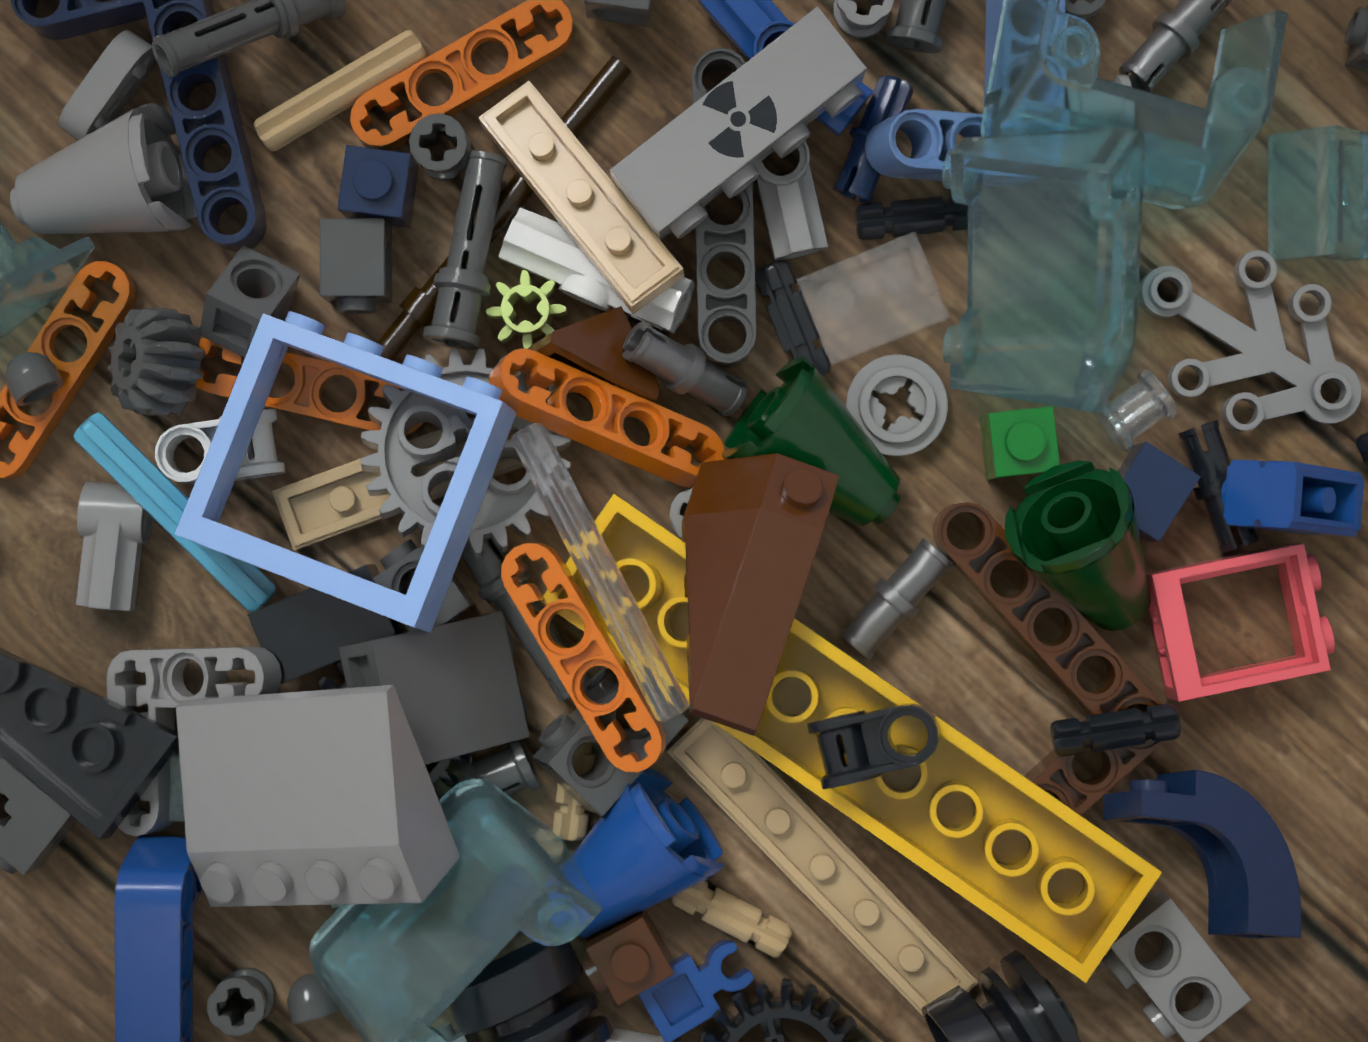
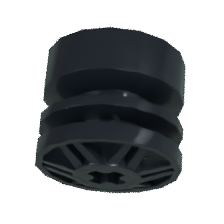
M565 932L544 936L487 963L457 981L443 994L461 1033L471 1034L492 1028L495 1035L486 1042H606L613 1034V1029L606 1016L599 1015L584 1019L599 1004L595 993H582L564 998L562 991L575 982L583 972V968Z
M1017 950L1003 957L1000 961L1009 987L990 967H987L978 974L984 996L987 1000V1003L979 1006L974 998L958 985L921 1009L924 1020L935 1042H1081L1075 1021L1058 992L1045 977L1038 973L1027 958Z

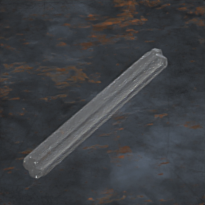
M539 422L520 429L511 437V442L655 719L659 722H666L680 715L688 709V701L547 430Z

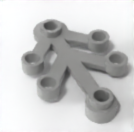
M1261 250L1251 251L1238 259L1234 267L1235 280L1244 288L1253 329L1192 292V283L1189 277L1179 268L1173 266L1158 267L1145 275L1138 286L1137 297L1141 308L1148 315L1157 319H1168L1178 314L1240 353L1206 362H1201L1197 359H1185L1177 362L1169 370L1167 376L1168 386L1176 396L1192 398L1202 394L1207 387L1273 373L1294 386V388L1262 397H1257L1248 392L1230 396L1224 402L1221 409L1222 420L1228 428L1237 432L1248 431L1256 428L1262 420L1301 411L1311 420L1318 423L1333 424L1349 418L1356 411L1361 400L1362 390L1356 373L1346 364L1335 361L1325 319L1331 309V297L1325 288L1317 284L1302 286L1296 289L1289 297L1288 311L1291 317L1301 325L1307 362L1286 349L1271 286L1277 274V265L1269 253ZM1249 260H1257L1263 264L1265 276L1261 282H1254L1247 277L1245 267ZM1161 280H1170L1176 284L1178 297L1174 302H1165L1159 297L1157 287ZM1304 293L1313 294L1318 299L1319 309L1314 316L1305 314L1300 308V298ZM1183 367L1193 368L1199 376L1198 385L1194 390H1186L1179 384L1178 374ZM1326 380L1334 381L1340 389V396L1333 404L1326 402L1321 396V386ZM1239 400L1249 403L1252 407L1253 415L1247 424L1237 422L1233 416V406Z

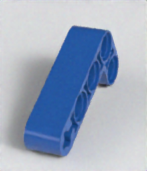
M140 835L136 838L120 867L116 881L114 903L115 1042H193V909L201 894L202 887L187 854L186 837Z

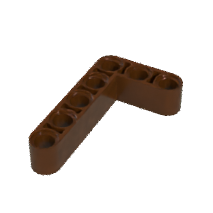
M970 502L951 504L941 510L935 518L932 529L934 541L939 550L954 564V567L1088 715L1126 710L1129 706L1139 703L1143 704L1146 708L1147 706L1162 704L1074 606L1017 560L1005 538V530L987 510L978 504ZM962 512L973 516L980 528L977 542L972 547L964 550L952 545L947 536L949 521L953 516ZM1004 560H1010L1020 568L1022 583L1017 592L1010 596L1001 597L993 590L990 575L996 564ZM1046 608H1055L1064 618V632L1058 640L1053 643L1044 644L1034 634V621L1041 611ZM1097 655L1103 659L1107 666V677L1102 686L1095 690L1087 691L1080 686L1077 680L1078 666L1089 656ZM1146 738L1145 744L1100 751L1103 759L1102 768L1096 776L1086 780L1077 779L1073 773L1072 763L1075 755L1062 757L1057 755L1053 749L1025 777L1042 789L1051 791L1055 798L1082 816L1103 797V794L1111 790L1163 741L1155 742L1151 738Z

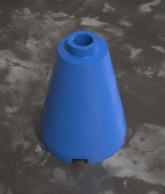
M648 768L631 785L628 783L620 798L598 819L547 888L546 894L549 904L546 906V911L552 923L561 932H565L568 936L574 933L581 938H589L714 877L723 869L724 864L715 861L723 854V851L712 828L688 797L678 804L664 791L673 784L664 775Z

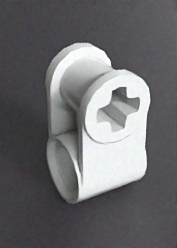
M264 409L252 436L255 457L253 456L252 443L250 441L235 481L286 473L285 464L277 461L272 423L277 420L276 409ZM221 417L215 420L177 425L167 429L160 436L155 446V460L158 468L166 477L185 484H195ZM197 438L203 446L204 459L196 470L184 473L176 466L174 451L182 440Z

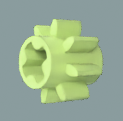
M522 270L520 276L521 285L510 289L504 283L497 282L496 287L503 296L501 307L486 309V314L493 319H504L507 324L497 337L502 343L509 341L516 334L522 337L523 346L527 349L534 344V338L542 334L547 336L555 331L550 326L553 317H562L568 313L566 306L561 304L550 305L548 298L554 293L556 284L552 279L545 282L539 289L532 285L528 271ZM520 298L528 304L536 298L541 300L537 305V310L542 318L535 325L527 320L522 321L518 326L513 324L518 317L513 305Z

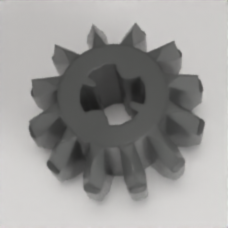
M146 307L143 310L130 309L125 317V321L118 323L115 328L116 340L114 345L108 347L112 354L111 363L107 368V372L113 376L110 386L113 396L118 397L122 409L134 410L137 414L153 416L181 414L186 407L187 401H194L197 395V379L204 376L200 370L201 360L205 356V351L199 348L202 336L201 330L192 324L190 315L178 313L175 309L156 307V309Z

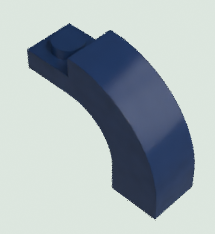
M1189 770L1157 775V780H1131L1130 791L1103 794V820L1164 827L1182 836L1193 847L1202 862L1208 883L1209 935L1255 939L1301 938L1300 889L1291 853L1272 817L1243 788L1219 775L1201 770Z

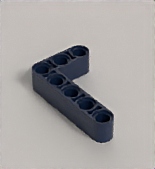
M11 0L15 14L40 36L50 40L67 39L148 18L153 38L175 31L187 22H197L215 14L212 0H111L109 2H98L97 0H60L58 9L52 15L46 18H37L36 6L39 0ZM221 55L184 70L174 77H168L161 70L198 222L203 232L212 241L233 252H238L243 245L250 249L256 247L263 239L267 229L266 214L226 55ZM202 83L214 84L216 96L213 103L208 108L200 111L190 110L188 98L191 91ZM217 144L229 145L232 157L227 167L217 173L206 172L204 168L206 152ZM232 205H243L247 211L245 226L236 234L223 235L219 228V219L222 212Z

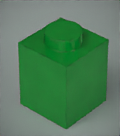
M1053 406L994 412L979 417L986 480L1042 474L1050 468L1060 465Z

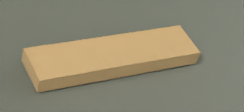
M527 81L478 117L484 131L632 314H635L685 276L683 267L530 81Z
M476 416L470 418V420L474 422ZM439 429L408 442L416 448H431L439 442L442 432ZM511 430L506 441L518 439L520 437L519 431ZM466 441L455 445L456 456L453 458L461 456ZM501 458L498 460L492 476L497 478L524 468V466L514 458ZM358 459L273 490L272 493L293 551L382 520L379 509L389 498V495L369 496L366 487L367 484L380 476L381 473L363 471L361 460ZM445 461L432 465L417 466L413 468L411 473L415 477L423 476L436 466L445 463ZM450 480L441 481L433 487L429 496L432 501L445 497Z

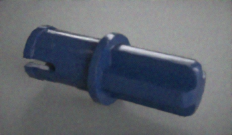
M891 75L881 76L877 80L860 126L852 127L849 133L854 140L839 178L833 186V190L852 200H855L856 196H858V201L861 203L869 204L872 202V195L881 174L872 168L866 157V138L875 125L906 111L913 94V87L905 80Z

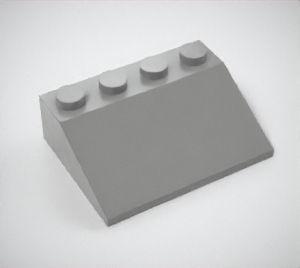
M394 685L183 700L176 706L187 854L210 907L422 903L461 857Z

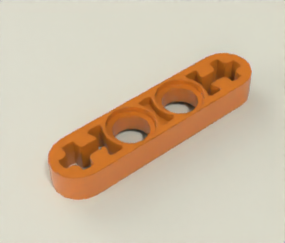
M526 0L370 89L355 101L351 109L350 122L354 133L369 148L387 151L395 149L409 141L414 126L427 115L440 113L452 117L557 57L569 47L574 35V24L569 8L562 0ZM543 12L548 19H554L559 16L562 21L558 22L555 26L557 37L548 42L542 34L528 39L524 42V45L530 55L520 59L514 40L505 30L516 26L519 38L535 28L533 17L536 14ZM488 41L498 42L508 51V62L505 68L493 75L477 71L472 63L476 48ZM434 72L447 75L453 83V93L450 99L439 106H429L423 103L418 96V86L421 80L426 75ZM405 88L411 105L421 117L411 122L407 111L404 110L390 119V126L393 130L389 134L382 136L377 129H371L366 132L364 127L372 121L368 111L378 105L385 113L400 107L403 104L395 93Z
M95 261L84 266L77 273L27 352L47 356L55 364L64 381V384L52 393L51 405L44 413L32 416L22 406H17L7 388V384L0 392V440L4 441L7 439L16 426L3 421L7 413L16 421L35 427L31 436L27 432L17 430L8 447L16 455L11 463L0 461V479H14L23 475L31 466L115 336L117 324L124 322L126 315L133 308L137 298L136 285L132 276L125 269L107 261ZM114 275L116 279L112 287L119 293L118 299L114 303L103 300L92 314L93 317L104 321L99 330L91 322L72 315L76 306L89 312L98 296L91 289L93 282L96 279L107 282ZM67 327H79L87 339L85 353L73 362L62 361L54 349V341L57 334Z
M206 338L200 339L199 348L205 351L204 357L213 358L217 348L223 349L222 359L242 366L244 357ZM286 352L282 362L288 364L293 370L295 384L286 396L281 398H271L268 396L264 407L368 431L380 430L381 427L372 420H361V416L369 403V382L380 384L374 396L383 399L385 398L382 387L385 384L393 386L400 391L404 389L335 363ZM200 368L204 376L197 379L196 388L213 395L229 398L237 376L218 374L215 383H209L210 373ZM337 376L349 378L357 390L354 404L343 412L330 411L322 400L324 385L330 379ZM427 422L417 423L411 427L406 437L418 434L426 426Z
M526 348L513 350L493 368L489 376V384L503 390L499 400L516 411V416L679 486L693 487L701 465L699 464L695 467L691 464V454L684 450L689 444L695 448L694 457L701 462L725 460L722 458V452H725L722 440L715 431L706 425L537 351ZM517 370L526 374L525 384L530 387L526 393L518 389L519 379L513 376ZM551 384H554L556 388L552 393L546 390ZM567 393H580L589 400L593 408V418L591 421H581L572 416L566 405ZM625 417L637 418L646 425L650 434V442L647 446L636 445L629 440L623 428ZM664 446L670 448L664 454L661 453V449Z
M524 543L514 547L505 556L501 565V578L504 587L604 754L616 768L625 772L637 773L650 768L662 757L666 748V734L663 725L563 559L552 547L543 543ZM526 555L532 561L545 560L549 569L545 570L541 577L550 593H556L563 586L568 595L565 599L549 603L539 614H537L532 604L545 598L534 583L522 585L518 579V575L525 570L521 559ZM563 609H570L576 612L584 623V635L581 641L573 647H563L557 644L552 639L549 631L552 617ZM594 666H605L611 669L618 679V692L609 703H596L590 700L584 691V677ZM629 698L636 707V710L624 714L625 719L634 731L646 728L651 736V740L644 745L648 756L643 759L635 751L626 755L621 751L619 743L626 738V734L618 720L611 722L606 728L600 719V716L618 710Z

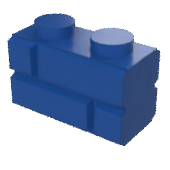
M1232 460L1230 465L1227 466V478L1221 490V500L1224 507L1223 518H1225L1227 525L1295 534L1356 537L1361 528L1364 479H1362L1359 472L1299 462Z

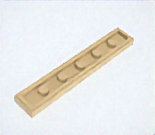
M701 717L667 749V753L922 1016V1007L959 985L968 993L978 983V980L758 753L712 721Z

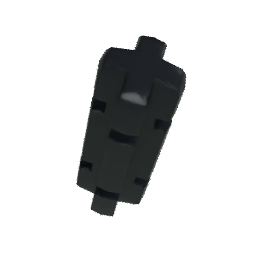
M974 193L954 194L946 201H943L942 196L891 201L890 207H883L882 202L861 204L855 211L856 232L861 240L882 239L885 233L892 232L893 237L944 232L946 226H952L953 231L974 229L980 223V205L977 195Z
M781 260L758 269L755 272V281L761 296L765 297L768 295L771 303L766 305V309L784 353L790 351L793 356L792 360L798 357H805L816 367L822 376H825L830 372L831 366L823 347L817 349L814 341L818 340L819 336L801 292L794 293L791 285L797 282L790 264L786 260Z
M1169 703L1147 706L1146 712L1133 708L1085 716V721L1079 722L1076 717L1056 720L1051 723L1050 727L1053 749L1057 755L1062 757L1083 754L1084 748L1088 747L1093 752L1142 745L1145 744L1146 738H1151L1155 742L1174 740L1180 737L1181 734L1179 713L1176 706Z

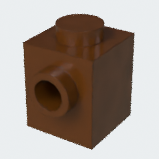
M646 910L586 940V951L589 956L581 960L584 970L596 991L601 994L609 990L617 1006L674 974L673 957Z

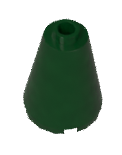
M805 357L795 358L775 374L784 383L780 387L772 389L768 394L761 389L745 408L724 442V445L729 450L722 452V458L734 459L778 453L840 475L829 512L859 527L865 526L871 521L876 524L882 523L892 514L900 502L901 494L897 492L900 477L816 367Z
M1081 460L1054 466L1034 477L1023 488L1026 497L1016 511L1010 506L1005 516V538L1014 556L1020 563L1099 628L1108 631L1129 628L1144 617L1151 603V594L1132 492L1120 473L1109 467L1110 472L1095 469L1092 461Z

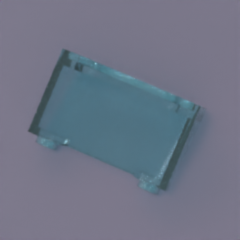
M1107 127L965 137L954 149L948 151L943 165V186L945 189H951V195L955 203L968 205L967 310L957 326H949L943 342V360L945 363H950L951 389L1093 413L1101 412L1130 362L1136 338L1145 165V137L1141 130Z
M469 779L459 782L439 800L461 857L422 903L342 904L320 927L310 942L309 955L317 978L363 1042H448L441 1032L431 1025L519 931L544 946H559L577 937L603 910L563 840L551 828L497 786L484 779Z

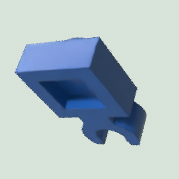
M722 940L714 944L706 955L705 963L696 967L691 956L688 953H684L673 960V975L637 995L664 1042H672L713 1017L716 1010L720 1009L713 994L721 989L730 992L739 991L752 982L754 976L747 968L738 971L733 976H725L721 971L722 960L738 949L732 940Z

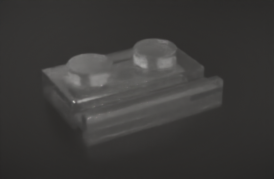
M916 232L796 280L797 287L802 294L830 366L938 324L950 317L940 298L939 289Z

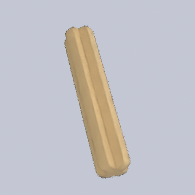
M405 30L257 118L253 123L255 131L267 149L277 151L353 106L355 101L365 92L427 58V53L416 34L412 30Z

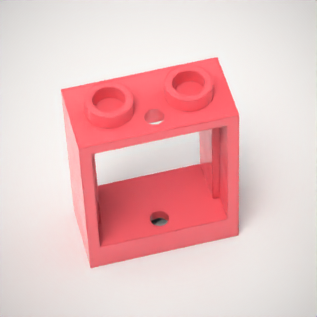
M1304 543L1284 544L1147 573L1151 594L1148 615L1166 698L1180 702L1331 670L1328 654H1333L1335 651L1334 635L1327 617L1319 616L1315 592L1321 590V574L1315 556L1312 553L1306 554ZM1276 564L1295 655L1200 675L1181 584Z

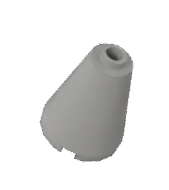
M156 103L138 106L19 173L15 181V188L10 193V203L16 219L39 235L177 232L188 229L192 225L186 220L197 217L182 154H178L170 136L176 134L172 116L164 107Z

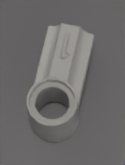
M806 141L792 151L797 159V168L788 175L777 176L770 173L764 167L762 161L755 166L756 170L760 173L755 182L774 261L790 260L828 249L809 165L810 153Z
M87 481L82 488L77 511V530L79 536L84 539L76 605L107 610L135 611L142 545L147 544L149 541L154 518L119 484Z

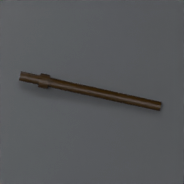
M614 56L607 61L561 118L576 138L581 135L631 74V70ZM518 171L500 192L490 244L534 192ZM475 224L473 225V229H472V234H471V239H470V240H472V238H473V233H474ZM448 256L421 289L414 286L399 305L403 311L377 342L384 347L381 357L395 361L423 326L432 325L438 288L433 285L436 273H439L440 268L447 266ZM468 259L466 260L465 269H467Z

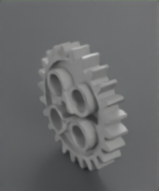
M457 348L451 349L449 366L443 368L440 378L463 386L466 376L489 383V376L493 369L486 367L484 349H478L472 365H463L461 356ZM430 354L425 356L426 361L438 365ZM522 372L516 377L519 379L518 389L526 393L530 387L525 384L526 374ZM385 384L382 387V392L390 408L370 407L368 410L369 418L376 425L380 426L381 429L365 431L361 434L362 444L378 450V453L360 459L363 471L381 473L380 476L366 485L369 496L389 495V498L379 509L380 516L386 519L401 513L403 518L398 527L399 536L404 538L416 528L423 530L421 546L422 550H424L440 509L430 499V492L441 481H451L460 458H453L456 456L455 445L459 442L467 441L474 422L469 419L465 411L405 389L400 391L393 386ZM518 416L515 417L510 431H519L520 437L514 441L508 440L505 442L499 459L509 457L518 460L525 467L526 475L521 481L511 485L501 484L492 476L467 539L475 558H481L483 540L492 538L502 552L507 551L506 532L511 529L526 540L530 538L531 529L526 519L529 515L547 522L550 518V511L541 500L542 497L561 499L564 488L550 477L569 474L570 462L554 456V453L569 448L571 439L552 433V431ZM417 423H432L440 429L442 437L431 448H416L406 439L410 428ZM445 461V463L436 466L423 476L415 477L411 473L413 468L417 466L432 465Z

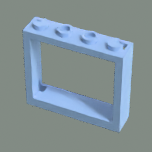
M289 311L285 321L263 313L175 535L411 627L431 633L517 412L499 400L503 390L484 381L466 376L463 386L440 378L443 368L416 356L406 354L403 364L381 357L384 347L364 337L347 333L344 342H340L322 335L325 325L304 315ZM288 346L476 415L406 595L218 523Z

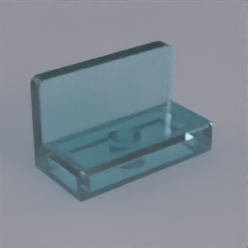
M1333 125L1275 133L1269 137L1268 253L1274 260L1284 261L1316 257L1345 262L1368 260V133Z

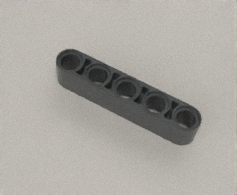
M725 48L712 49L700 56L694 65L692 74V105L708 93L703 86V80L707 74L718 69L728 70L731 73L735 72L746 63L742 56L731 49ZM753 182L733 197L739 202L742 209V214L737 221L729 225H719L711 221L707 216L696 227L698 341L700 349L706 354V359L718 367L730 368L740 365L748 359L755 345L756 296ZM720 258H731L742 267L744 278L734 288L727 290L717 288L710 282L707 276V270L711 263ZM726 320L740 325L746 338L742 348L730 354L720 353L715 350L710 344L708 337L714 325Z

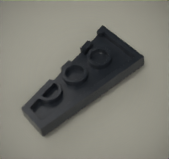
M0 648V755L97 838H110L178 748V732Z

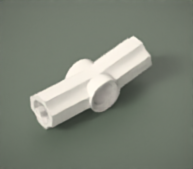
M521 207L508 228L498 256L500 260L527 270L529 273L549 281L552 279L555 284L559 285V291L582 303L605 312L622 306L624 313L633 319L646 322L653 327L672 334L684 322L692 303L695 283L683 277L635 314H632L560 223Z

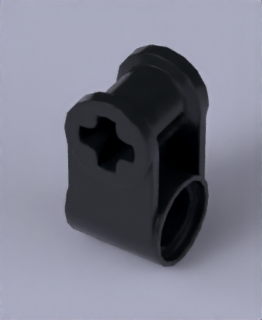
M916 703L901 704L871 712L861 710L807 723L809 734L816 735L826 774L820 779L822 789L849 785L879 777L881 773L916 766L925 762L934 753L940 740V725L935 715L926 707ZM911 715L919 718L925 724L928 730V741L922 750L916 753H906L894 745L891 739V727L893 722L901 716ZM839 734L843 738L848 764L845 763Z

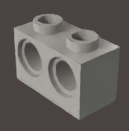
M1156 890L1141 902L1109 950L1111 952L1102 959L1126 990L1136 983L1150 1000V1003L1142 1008V1011L1166 1040L1176 1033L1183 1042H1199L1251 1001L1173 900L1160 890ZM1148 932H1160L1163 937V948L1160 954L1151 961H1138L1135 956V945L1138 939ZM1187 983H1201L1203 995L1198 1006L1189 1011H1178L1175 1006V997L1178 990Z

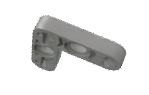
M257 646L129 650L119 653L113 658L108 667L106 679L107 698L133 711L134 706L148 705V712L139 714L175 730L174 707L183 700L275 694L280 688L282 674L280 664L274 654L266 648ZM190 660H194L200 665L204 675L203 686L196 695L187 690L183 680L184 668ZM247 669L249 671L254 670L255 683H226V671ZM134 671L145 672L146 685L135 684ZM176 750L140 797L141 800L150 802V813L139 810L137 801L118 827L124 833L140 836L163 831L172 824L177 811Z

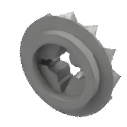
M894 354L871 361L857 373L850 384L845 407L881 454L899 457L918 452L935 440L942 430L947 417L948 400L940 377L929 365L911 356ZM906 381L910 382L911 384L907 390L909 395L906 399V404L914 409L913 413L921 416L920 421L914 417L900 416L894 423L889 424L887 430L882 429L885 422L883 417L886 413V408L878 403V398L871 395L872 391L879 395L884 393L892 396L898 389L903 388Z

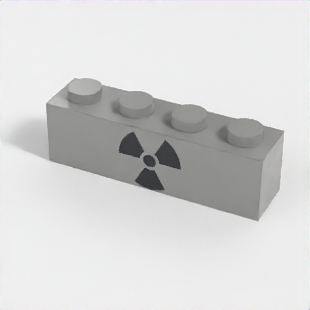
M817 6L610 169L611 179L660 241L671 232H673L677 239H680L707 218L709 214L703 207L716 196L724 192L730 199L748 187L760 175L755 166L775 151L780 158H783L800 146L811 135L806 126L820 114L827 111L831 118H834L853 104L862 95L857 85L863 81L867 68Z

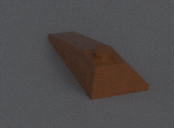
M778 453L701 463L682 519V542H685L686 549L684 591L685 598H688L689 618L687 661L690 714L753 736L756 733L825 527L840 475Z

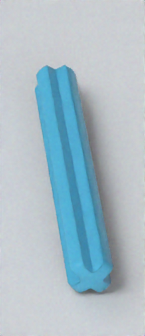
M96 412L77 428L73 435L74 441L247 611L254 612L270 600L276 591L275 584L257 566L175 535L189 498L103 413Z

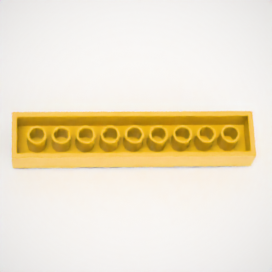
M613 494L566 562V566L622 659L689 705L687 661L689 618L688 598H685L684 576L686 574L685 542H682V539L624 499ZM561 586L556 593H550L547 590L543 596L545 599L540 602L548 605L559 599H565L568 595L563 586ZM563 609L557 612V614L584 632L583 620L576 612L570 609ZM794 618L754 736L718 723L715 724L1086 983L1162 872L936 715L935 717L940 725V740L934 753L925 762L916 766L881 773V776L869 780L822 789L820 779L826 774L816 735L809 734L807 723L861 710L871 712L901 704H920ZM911 715L901 716L893 722L891 739L899 750L906 753H916L926 746L928 730L919 718ZM839 734L845 763L848 764L843 738Z

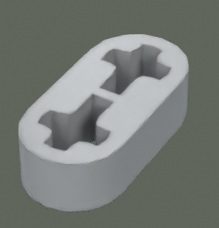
M126 29L118 34L104 50L63 108L59 117V127L78 141L115 120L144 81L156 60L152 45L131 30Z

